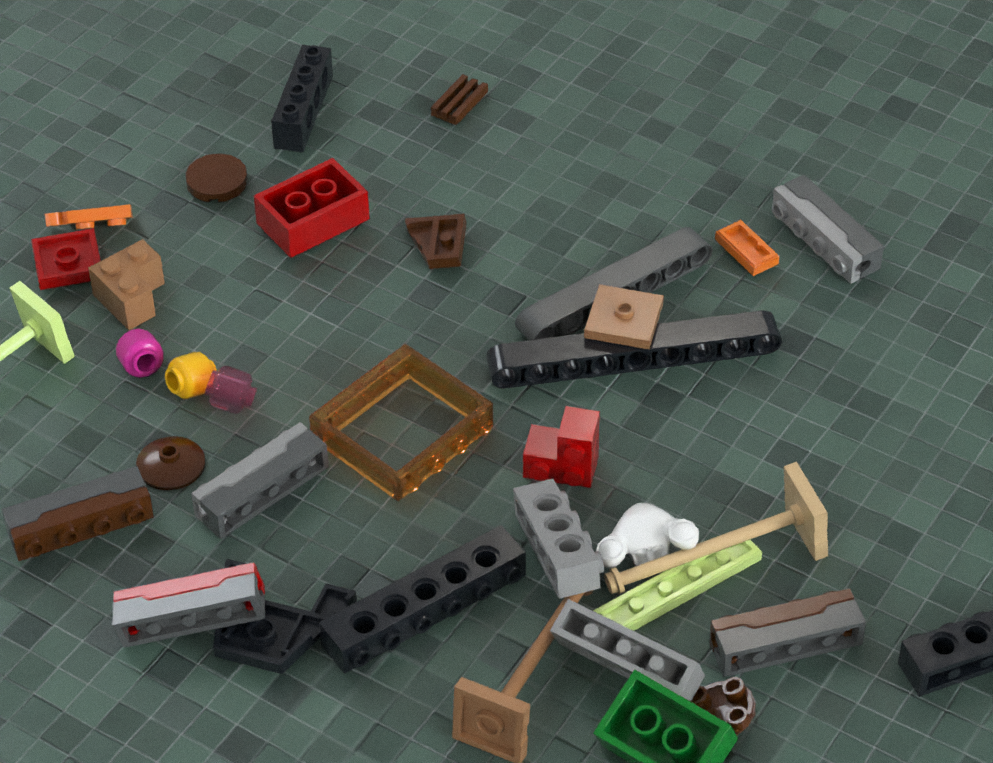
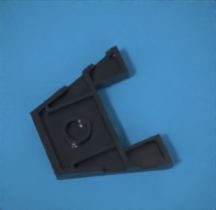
M227 559L224 568L247 563ZM326 583L311 611L265 600V619L215 629L213 643L215 657L283 674L320 638V621L356 603V591Z

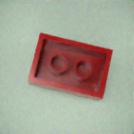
M334 158L254 195L256 223L290 258L370 219L368 191Z

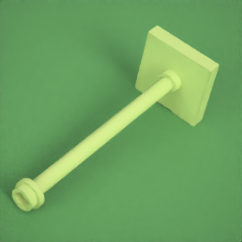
M21 281L11 286L10 291L24 328L0 345V361L32 338L36 339L64 364L74 358L75 355L60 314Z

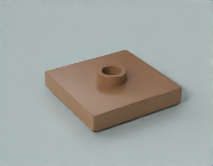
M599 284L584 329V338L650 349L662 310L664 296Z

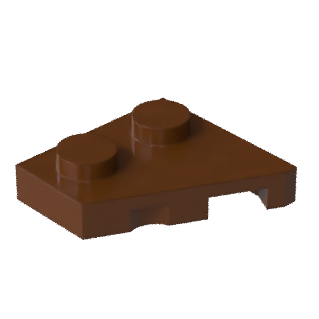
M465 214L405 218L407 231L430 269L461 266L467 225Z

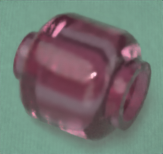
M224 365L219 371L213 370L205 395L209 396L211 406L238 414L242 411L244 405L251 407L257 388L252 387L253 379L250 373Z

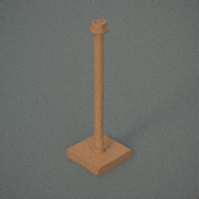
M594 590L563 598L501 692L463 677L459 679L454 686L452 738L513 763L523 762L527 755V726L530 717V704L517 699L516 696L555 639L550 630L566 601L570 599L578 603L582 596H588Z

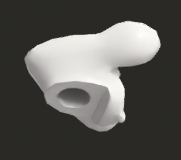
M637 503L625 511L612 533L598 543L596 551L600 552L604 567L606 568L618 566L626 554L638 566L668 555L671 543L683 550L694 548L698 543L699 530L693 522L686 519H677L655 505Z

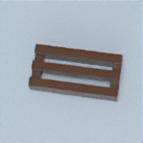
M462 74L431 106V115L457 125L486 95L488 84L482 82L478 85L477 79L472 78L468 81V76ZM471 91H473V93L464 101V99L466 98V96H467ZM455 108H458L452 115H450V113Z

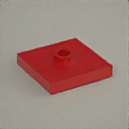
M94 228L31 239L40 290L90 282L88 267L101 261Z

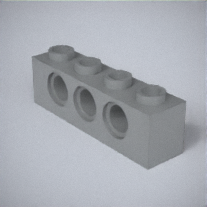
M554 479L513 488L516 518L558 598L561 599L600 589V573L604 572L601 554L599 551H593L590 535L587 530L582 531L578 513L576 510L571 511L566 492L559 490Z
M570 599L566 601L550 630L558 644L626 678H629L635 669L690 702L705 677L698 662Z

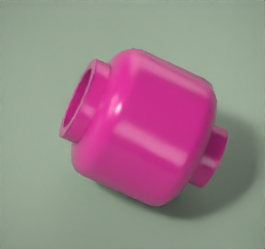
M130 330L118 340L116 345V356L125 371L134 377L142 378L154 374L161 367L164 360V352L154 335L147 330Z

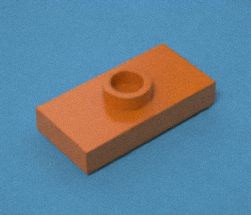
M742 220L715 232V240L752 276L779 264L780 256Z

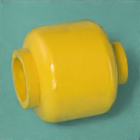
M191 352L178 356L170 361L165 372L166 385L173 394L182 399L200 396L212 390L217 376V369L214 362L201 352Z

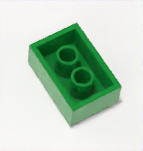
M635 669L593 732L604 748L629 763H723L738 740L730 724Z

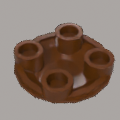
M731 677L726 681L714 682L704 687L699 686L691 700L695 705L730 724L736 735L749 726L755 715L756 701L752 691L738 677Z

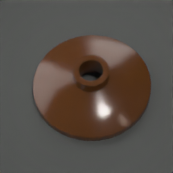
M170 436L157 439L145 446L137 457L136 466L145 484L159 490H177L192 484L201 476L205 468V455L201 447L194 441L184 437Z

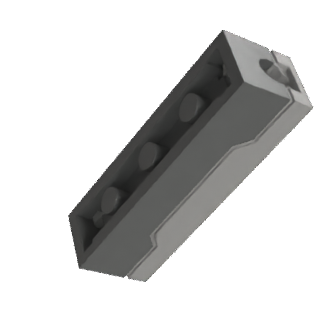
M804 174L784 183V185L774 188L772 212L775 217L783 221L798 238H801L813 249L816 255L821 256L832 266L837 274L843 276L850 284L881 269L884 245Z
M299 422L192 492L195 517L203 522L220 539L224 538L329 467L327 444Z

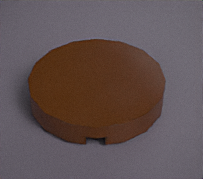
M210 154L198 158L189 165L185 173L187 190L193 197L206 202H210V199H218V202L233 199L243 192L247 185L246 166L240 159L228 154Z

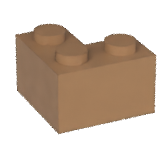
M143 239L88 267L93 296L128 330L156 316L152 291L165 284L161 256Z

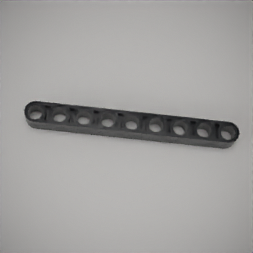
M760 310L657 324L650 349L584 338V333L495 345L488 350L486 358L493 385L498 388H514L766 355L777 351L781 347L782 338L774 315L769 311Z

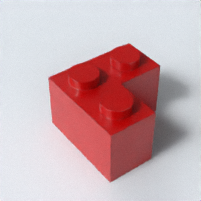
M565 406L560 428L531 424L523 453V478L537 481L554 479L555 483L591 488L599 458L600 411Z

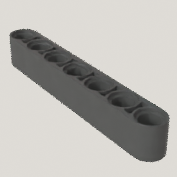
M684 227L528 306L517 316L515 327L528 340L570 335L586 326L599 284L651 293L703 266L712 255V246L692 228Z

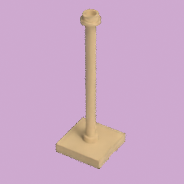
M794 462L784 466L785 512L703 541L692 549H681L621 572L616 567L611 568L610 572L604 574V579L611 594L625 593V585L791 524L795 526L812 557L817 561L828 557L827 511L799 464Z

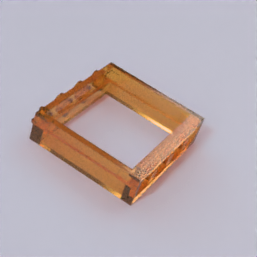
M404 344L309 416L310 430L327 444V451L399 502L407 494L416 491L420 484L431 475L440 472L444 465L456 455L464 453L468 446L480 436L486 435L493 427V403L407 344ZM411 379L465 416V418L396 471L342 433L341 430L406 380Z

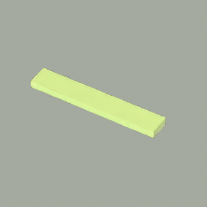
M751 540L742 542L666 570L593 611L635 631L762 559V551Z

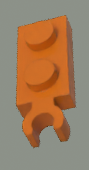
M130 204L45 214L47 227L75 224L76 230L95 228L94 222L107 221L108 226L126 225V219L133 218Z

